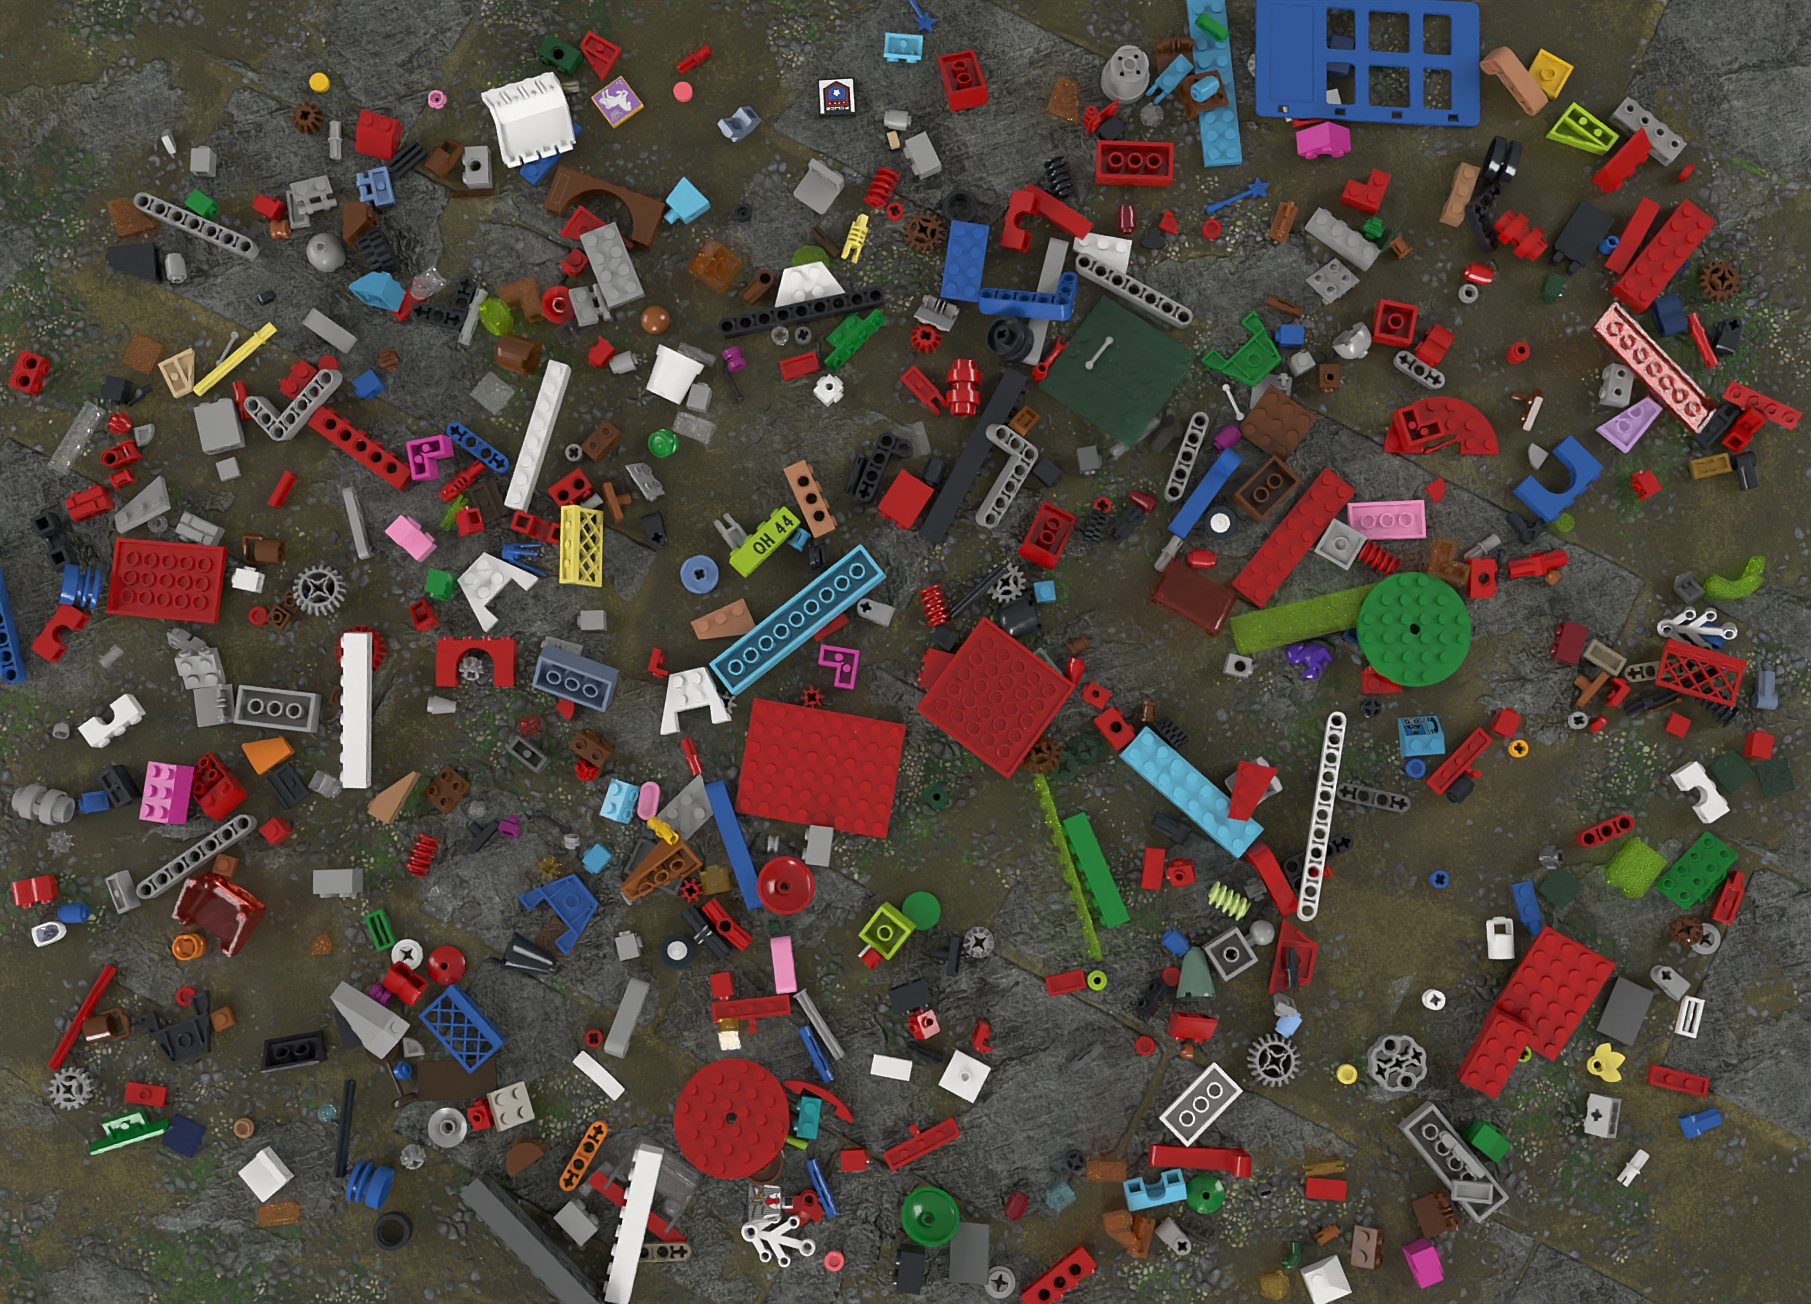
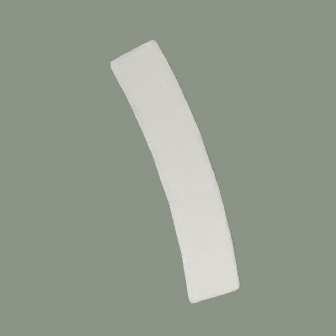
M584 1051L574 1059L573 1063L596 1082L614 1101L625 1090L603 1067Z

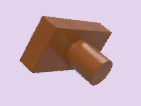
M1026 405L1011 420L1008 426L1016 434L1024 437L1041 416Z
M611 482L604 483L601 489L614 524L622 522L623 514L620 506L631 503V497L628 492L616 496Z
M1602 672L1592 683L1581 674L1574 684L1581 688L1584 694L1578 699L1576 705L1583 709L1608 680L1609 675Z

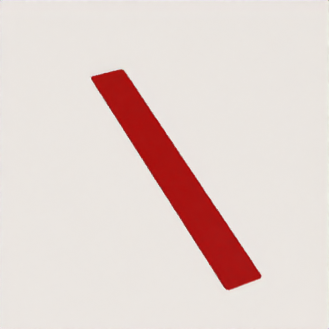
M596 1171L588 1183L621 1209L622 1206H626L627 1199H624L625 1191L601 1172ZM650 1210L647 1228L665 1242L686 1240L685 1236Z

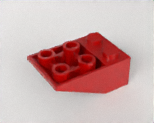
M210 751L193 766L194 773L190 792L204 813L211 818L221 822L248 796L242 785Z

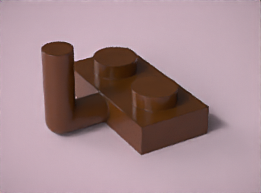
M1535 387L1532 394L1526 395L1512 391L1510 399L1526 402V409L1521 411L1519 421H1521L1522 429L1528 431L1531 430L1544 399L1542 389Z

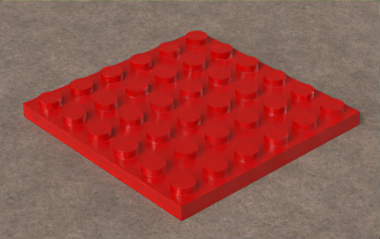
M984 616L915 710L1005 778L1009 779L1076 685Z

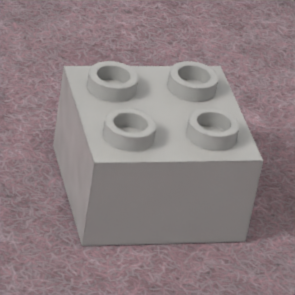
M363 869L313 870V894H320V898L337 897L338 893L339 897L357 896L358 892H363Z

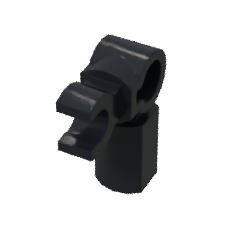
M1516 510L1504 518L1515 533L1519 534L1518 539L1524 545L1534 542L1540 535L1539 533H1544L1550 528L1549 526L1540 527V522L1544 520L1543 518L1537 519L1533 526L1527 528V524Z

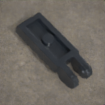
M1727 400L1719 409L1715 410L1691 436L1703 450H1706L1740 413L1738 408L1734 409L1728 416L1723 413L1731 405L1730 401Z

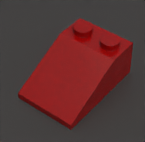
M973 49L937 56L946 98L951 111L987 104V86Z
M1043 501L1017 554L1051 571L1058 561L1078 517Z
M1170 1011L1169 1035L1173 1037V1040L1177 1041L1193 1038V1042L1204 1043L1205 1039H1211L1218 1020L1209 1014Z

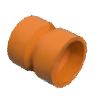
M197 933L181 935L175 939L172 945L174 955L180 960L199 958L205 953L207 948L205 938Z

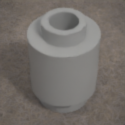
M885 111L884 126H887L888 129L906 131L907 127L911 126L912 116L908 115V111Z
M179 253L166 255L167 279L173 283L183 282L187 278L184 258Z
M627 351L613 356L609 363L614 374H622L636 369V364H639L635 353L632 354L631 351Z

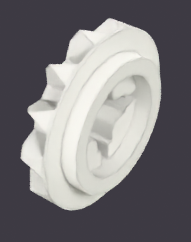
M411 939L402 940L392 950V961L394 964L397 961H401L413 970L422 961L423 949L418 942ZM413 949L410 954L413 959L407 958L404 960L405 954L403 951L407 952Z

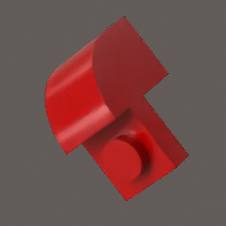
M1751 407L1733 421L1726 431L1722 443L1738 453L1750 442L1753 433L1766 423L1767 417Z

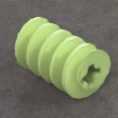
M1217 881L1208 894L1210 898L1209 904L1211 905L1215 901L1216 909L1222 905L1223 913L1229 909V916L1231 917L1236 914L1235 920L1238 921L1245 915L1252 901L1246 904L1247 898L1243 897L1240 899L1239 893L1233 895L1232 889L1226 892L1227 886L1223 885L1220 887V882Z

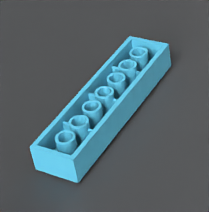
M1147 726L1141 729L1119 755L1233 857L1239 858L1264 830L1251 817L1247 822L1227 818L1230 799Z

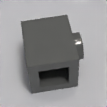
M1096 445L1076 450L1079 474H1084L1085 476L1095 475L1096 471L1100 469V465H1102L1101 454H1097Z

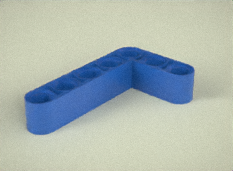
M1074 272L1062 273L1056 294L994 288L981 289L979 291V310L985 314L1060 321L1068 320L1071 317L1077 295V275Z
M1227 447L1167 529L1183 540L1243 458Z

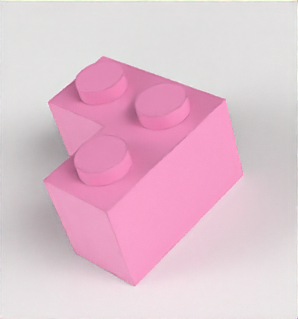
M400 515L385 530L398 545L405 548L421 563L437 547L433 543L435 539L428 532L424 534L420 530L422 526L410 516L406 518Z

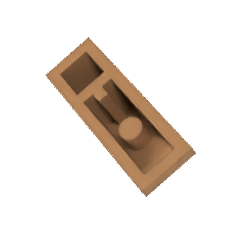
M411 772L377 795L376 798H372L368 805L370 809L367 813L386 824H392L421 773Z

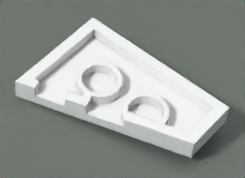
M1088 233L1083 241L1075 237L1073 251L1078 254L1088 253L1126 274L1132 240Z

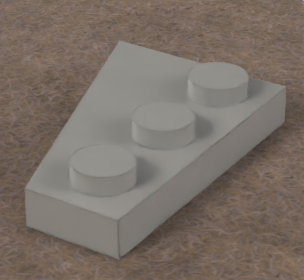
M157 477L114 515L117 531L123 534L171 509L163 477Z

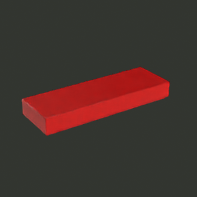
M1650 1064L1646 1083L1706 1097L1710 1078Z

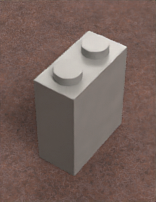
M222 398L216 403H201L199 407L194 408L203 452L213 455L246 447L238 407L232 399Z

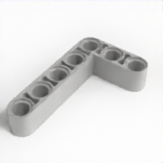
M322 369L283 414L263 396H250L246 398L244 407L272 439L276 441L291 440L313 416L319 406L341 384L342 374L335 369Z
M1000 424L989 425L986 435L990 441L1009 453L1011 457L976 514V522L981 526L993 528L999 523L1038 457V451L1032 444L1007 426ZM999 429L1000 434H999V436L997 437V436H996V432H997V430ZM1012 439H1013L1014 444H1013V446L1011 447L1010 443H1011V441H1012ZM1016 466H1018L1017 473H1015ZM998 498V499H999V503H998V505L996 506V505H995V502H996V499ZM989 515V520L986 522V516Z

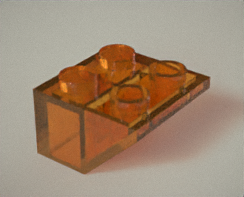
M1124 1207L1100 1211L1104 1232L1130 1251L1135 1250L1134 1245H1137L1135 1232L1133 1233L1130 1230V1225L1133 1224L1131 1212L1127 1211Z

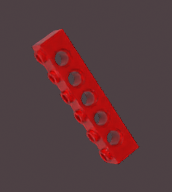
M320 405L307 424L394 487L404 492L412 481L410 464L406 461L400 463L396 460L398 456L392 451L388 450L386 453L381 449L383 445L373 439L371 442L366 438L368 434L359 428L354 430L351 427L352 423L344 417L340 420L336 417V411L329 406L325 409ZM335 421V422H336L335 428L332 429V430H330V429H329L330 423H332V422ZM351 432V438L345 441V434ZM366 443V449L360 452V445ZM381 454L382 459L375 463V456ZM397 465L396 472L391 474V466Z

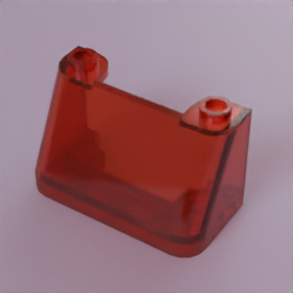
M1176 558V560H1171L1148 601L1155 605L1157 603L1160 605L1164 603L1162 605L1163 608H1168L1199 626L1201 630L1206 628L1205 634L1215 638L1222 630L1238 597L1233 589L1229 587L1225 589L1188 568L1181 559Z
M206 871L187 877L171 917L183 926L197 923L222 941L219 949L223 955L232 957L240 952L262 921L267 907L222 875Z

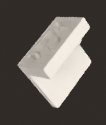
M270 1146L261 1150L256 1155V1158L239 1171V1175L262 1202H265L294 1177Z

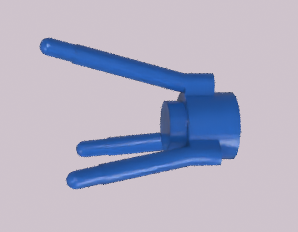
M512 542V544L504 545L502 557L503 559H508V563L516 564L543 576L546 575L545 572L516 560L521 555L537 556V552L524 551L521 548L541 546V543Z

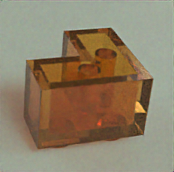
M533 276L497 287L501 304L506 311L522 306L525 318L529 323L546 318L541 305L542 297L539 286Z
M1438 537L1432 542L1424 573L1439 578L1445 583L1461 587L1467 583L1471 566L1452 561L1457 542Z

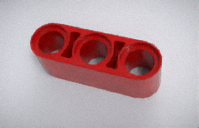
M1614 815L1580 830L1575 835V841L1581 847L1597 846L1632 830L1634 821L1629 815ZM1621 818L1625 821V826L1623 828L1619 826V821ZM1603 826L1607 828L1605 836L1601 832ZM1585 834L1590 836V841L1587 844L1584 841Z

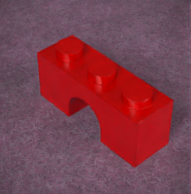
M1013 191V195L1009 199V211L1004 219V231L1000 235V246L1007 250L1028 252L1032 235L1025 230H1021L1020 223L1027 215L1037 216L1041 197L1032 192Z
M516 510L510 526L513 531L560 546V524L550 523Z
M61 603L57 607L53 618L46 622L43 632L34 639L31 649L48 661L57 663L68 648L60 639L61 631L66 627L80 631L91 615L74 603L73 605Z

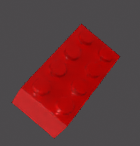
M1098 140L1095 157V184L1170 187L1173 180L1174 143Z
M1494 1007L1456 1073L1459 1080L1496 1099L1534 1033L1531 1026Z

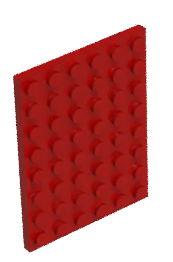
M754 698L734 812L806 825L831 827L834 830L886 839L906 724Z

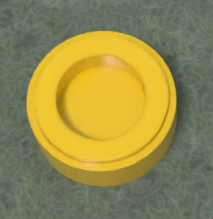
M315 73L309 80L311 88L317 93H324L330 87V81L323 73Z

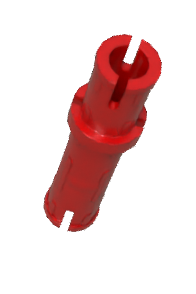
M1694 312L1688 315L1690 335L1696 341L1707 369L1718 365L1719 362L1705 334L1706 329L1702 327L1697 313Z

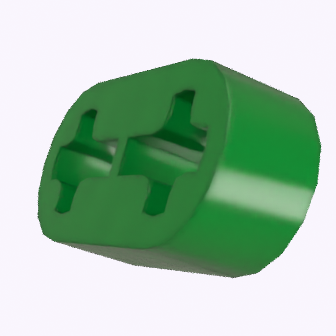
M1201 13L1195 20V24L1199 29L1220 43H1223L1229 35L1228 30L1205 13Z

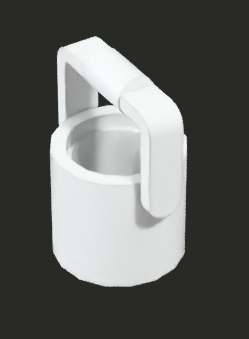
M1502 916L1487 920L1489 959L1515 958L1512 919H1506ZM1494 924H1505L1506 934H1494Z

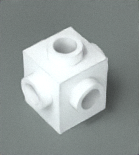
M829 374L827 377L823 376L817 382L818 386L813 390L814 394L828 407L833 401L836 403L842 398V392L844 391L842 387L843 382L837 376L833 378Z

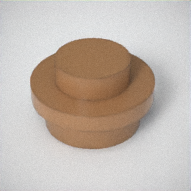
M241 1118L234 1125V1132L240 1138H247L254 1131V1124L248 1118Z

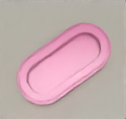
M646 782L640 789L637 813L644 820H648L651 816L654 817L657 814L660 787L655 782Z

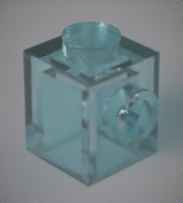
M1065 1179L1045 1192L1047 1199H1045L1051 1210L1055 1208L1057 1212L1077 1199Z

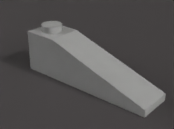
M341 981L330 996L340 1013L351 1025L352 1030L361 1039L364 1047L380 1059L398 1043L410 1026V1024L344 981Z

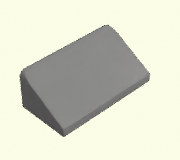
M128 870L117 872L105 878L118 914L141 905Z

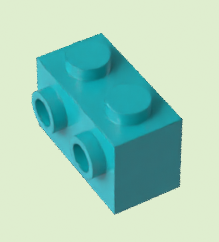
M803 1094L802 1099H798L796 1111H800L799 1119H795L794 1131H797V1137L817 1138L822 1104L820 1096Z

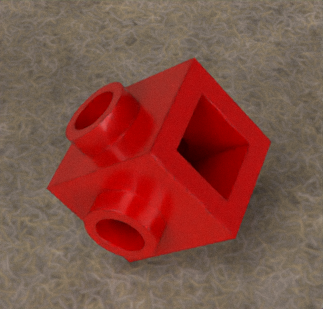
M1176 858L1169 863L1166 869L1167 880H1171L1172 886L1181 888L1195 883L1196 872L1193 859L1184 860L1183 858Z
M918 1008L913 1011L911 1016L907 1017L909 1029L914 1034L915 1039H926L940 1031L937 1016L932 1009L919 1010Z
M482 1097L474 1100L473 1104L467 1109L468 1118L472 1123L474 1131L491 1128L495 1122L488 1099Z

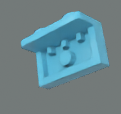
M886 32L884 57H888L887 61L898 62L899 58L906 59L908 63H917V60L922 59L923 35Z
M612 778L599 815L628 824L640 787Z

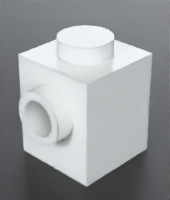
M244 566L243 569L236 568V572L232 575V587L261 593L265 575L255 572V568Z

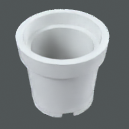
M659 344L656 352L658 356L646 389L680 404L697 374L701 373L704 365Z

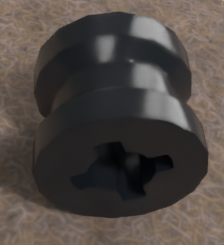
M1375 698L1366 699L1360 704V712L1367 718L1376 717L1382 711L1381 702Z
M1072 1149L1066 1153L1065 1163L1071 1171L1077 1172L1085 1166V1157L1079 1150Z

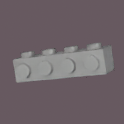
M1629 97L1608 118L1610 123L1629 138L1641 127L1644 128L1652 147L1648 153L1664 166H1668L1687 145L1681 136L1674 134L1666 124L1659 122L1651 112L1645 111L1636 100Z
M1320 207L1304 228L1364 272L1368 270L1381 252L1375 243L1366 241L1359 232L1352 231L1345 222L1335 219L1328 210L1321 209Z

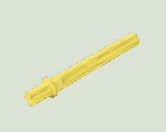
M269 322L261 330L254 332V336L193 387L194 392L199 396L206 393L262 343L266 344L265 341L277 329Z

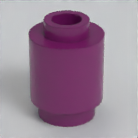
M1233 425L1226 426L1213 438V447L1218 452L1224 451L1227 447L1231 448L1239 441L1241 433Z

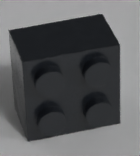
M925 976L888 989V995L895 1015L905 1016L912 1013L911 1009L918 1007L921 1010L929 1007L930 1002H933Z
M902 1243L901 1249H897L896 1265H899V1268L894 1269L893 1285L896 1286V1292L920 1295L925 1261V1246Z

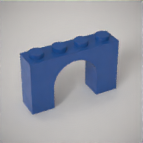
M1571 435L1564 438L1551 451L1570 472L1571 481L1566 492L1563 494L1551 493L1542 487L1531 475L1526 477L1512 491L1536 516L1543 518L1544 523L1554 522L1561 515L1560 511L1564 507L1567 509L1574 502L1573 498L1577 494L1581 495L1588 488L1586 484L1589 481L1594 482L1601 475L1599 471L1603 466Z

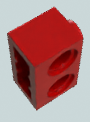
M21 350L8 385L37 396L38 392L43 388V380L50 370L51 361ZM37 361L36 367L32 369L33 363ZM30 379V383L25 386V382Z
M579 468L548 489L560 508L561 506L577 505V501L587 499L592 495V491L595 490ZM583 481L585 484L584 488L576 490V484ZM564 492H568V499L565 501H561L560 495Z

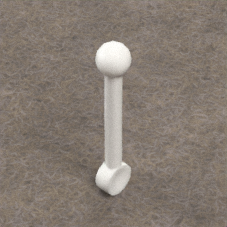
M1224 384L1222 388L1226 391L1237 414L1236 419L1241 421L1244 418V414L1240 413L1229 390L1230 386Z

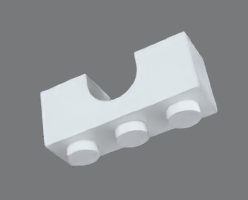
M124 694L110 704L115 714L114 720L107 725L101 717H93L78 728L91 747L102 748L108 745L112 737L123 734L126 731V727L130 724L134 725L142 719L141 716L146 713L133 695Z
M1688 762L1670 774L1681 791L1690 790L1693 787L1698 788L1701 793V799L1692 808L1703 823H1712L1730 811L1726 806L1728 805L1727 801L1718 794L1715 783L1707 778L1705 769L1700 763Z

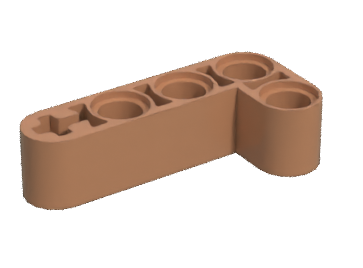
M1508 47L1492 50L1480 62V68L1486 74H1497L1527 114L1531 116L1536 115L1548 103L1547 96Z

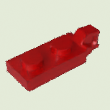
M1733 870L1730 878H1726L1710 918L1726 925H1732L1745 891L1743 889L1744 884H1741L1744 873Z

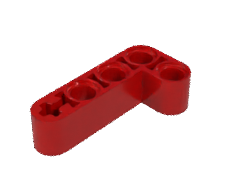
M1260 840L1249 846L1244 854L1258 872L1281 916L1286 918L1296 912L1298 901L1270 849Z

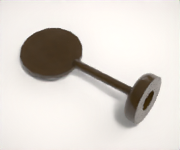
M399 1041L382 1059L365 1048L366 1055L370 1061L380 1065L386 1064L400 1096L391 1103L392 1110L400 1109L419 1099L415 1092L404 1094L399 1080L394 1075L391 1061L398 1054Z

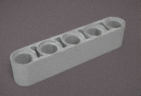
M1204 412L1195 413L1189 421L1164 490V498L1168 502H1176L1184 492L1209 423V418ZM1195 418L1202 419L1203 426L1196 425ZM1188 436H1195L1197 443H1190ZM1182 454H1189L1191 460L1188 462L1184 461L1182 459ZM1182 471L1184 479H1178L1175 476V472ZM1169 489H1176L1178 496H1170Z

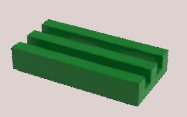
M384 908L364 916L377 952L397 944ZM378 914H380L381 920L387 932L390 943H388L385 932L379 920ZM371 917H373L374 920H375V923H376V925H377V928H378V931H379L380 936H381V938H382V941H383V943H384V946H381V944H380V941H379V938H378L377 933H376V931H375V928H374V926H373Z

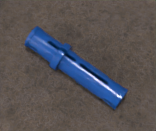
M807 1025L799 1029L798 1032L814 1062L813 1067L817 1068L823 1084L831 1081L835 1077L827 1064V1058H824L810 1026Z
M813 1158L806 1161L805 1165L819 1195L818 1200L822 1202L827 1214V1218L837 1215L839 1212L832 1198L833 1193L828 1189L817 1159Z

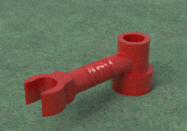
M1062 336L1057 339L1056 346L1047 358L1033 368L1031 377L1034 381L1042 382L1047 376L1050 364L1061 351L1068 347L1069 342L1064 346L1059 343Z

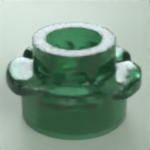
M777 918L774 920L769 919V924L766 925L768 933L777 937L778 934L782 933L781 925Z

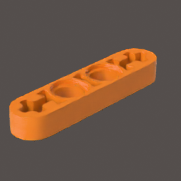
M595 1121L587 1131L559 1182L563 1190L571 1191L578 1185L607 1135L608 1125L604 1121ZM599 1125H601V1130L604 1131V1133L600 1132L597 1135L596 1139H598L599 1142H597L594 1138L588 1137L589 1134L592 1137L594 1136L596 1132L594 1126L598 1127ZM585 1142L593 1143L594 1150L592 1152L584 1150ZM576 1159L583 1160V1169L578 1170L574 1167ZM572 1172L576 1173L572 1179L574 1184L567 1186L564 1178L568 1179Z

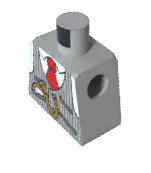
M749 1183L750 1225L781 1219L782 1209H793V1196L782 1197L781 1187Z

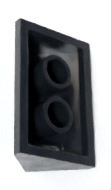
M323 1030L265 1040L260 1068L261 1074L318 1064L328 1060Z

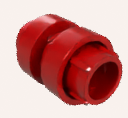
M1509 209L1493 226L1500 232L1497 239L1504 245L1510 241L1516 246L1512 252L1520 259L1526 255L1531 261H1534L1549 245L1542 238L1545 232L1538 226L1532 230L1526 224L1530 219L1522 211L1516 215Z
M955 360L952 362L951 370L947 371V384L952 386V390L946 392V405L950 406V412L953 416H974L976 407L980 406L981 393L975 391V387L981 385V372L977 370V364L973 360Z

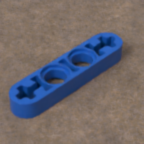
M458 422L448 425L447 435L500 474L507 473L510 470V461L504 455ZM460 427L458 430L465 436L461 438L459 435L454 434L452 429ZM475 438V446L467 447V439ZM484 449L491 450V456L487 459L481 456V452ZM494 458L500 462L504 461L506 466L498 469L499 465L493 461Z

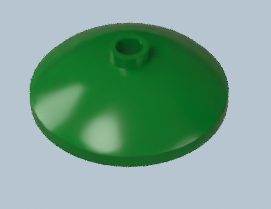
M923 1187L913 1191L905 1200L901 1210V1221L904 1230L912 1240L923 1246L936 1247L948 1242L956 1233L959 1226V1211L954 1200L946 1192L935 1187ZM924 1218H928L930 1223H926Z

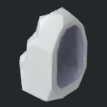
M59 921L48 922L32 928V936L37 947L58 941L67 932L65 925Z

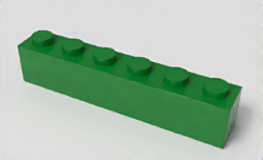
M1085 812L1062 820L1061 830L1064 836L1068 835L1071 842L1068 843L1069 849L1078 858V861L1075 863L1079 872L1083 871L1086 879H1083L1087 890L1091 889L1093 894L1091 901L1094 907H1098L1101 915H1098L1102 926L1106 925L1110 929L1129 921L1128 913Z

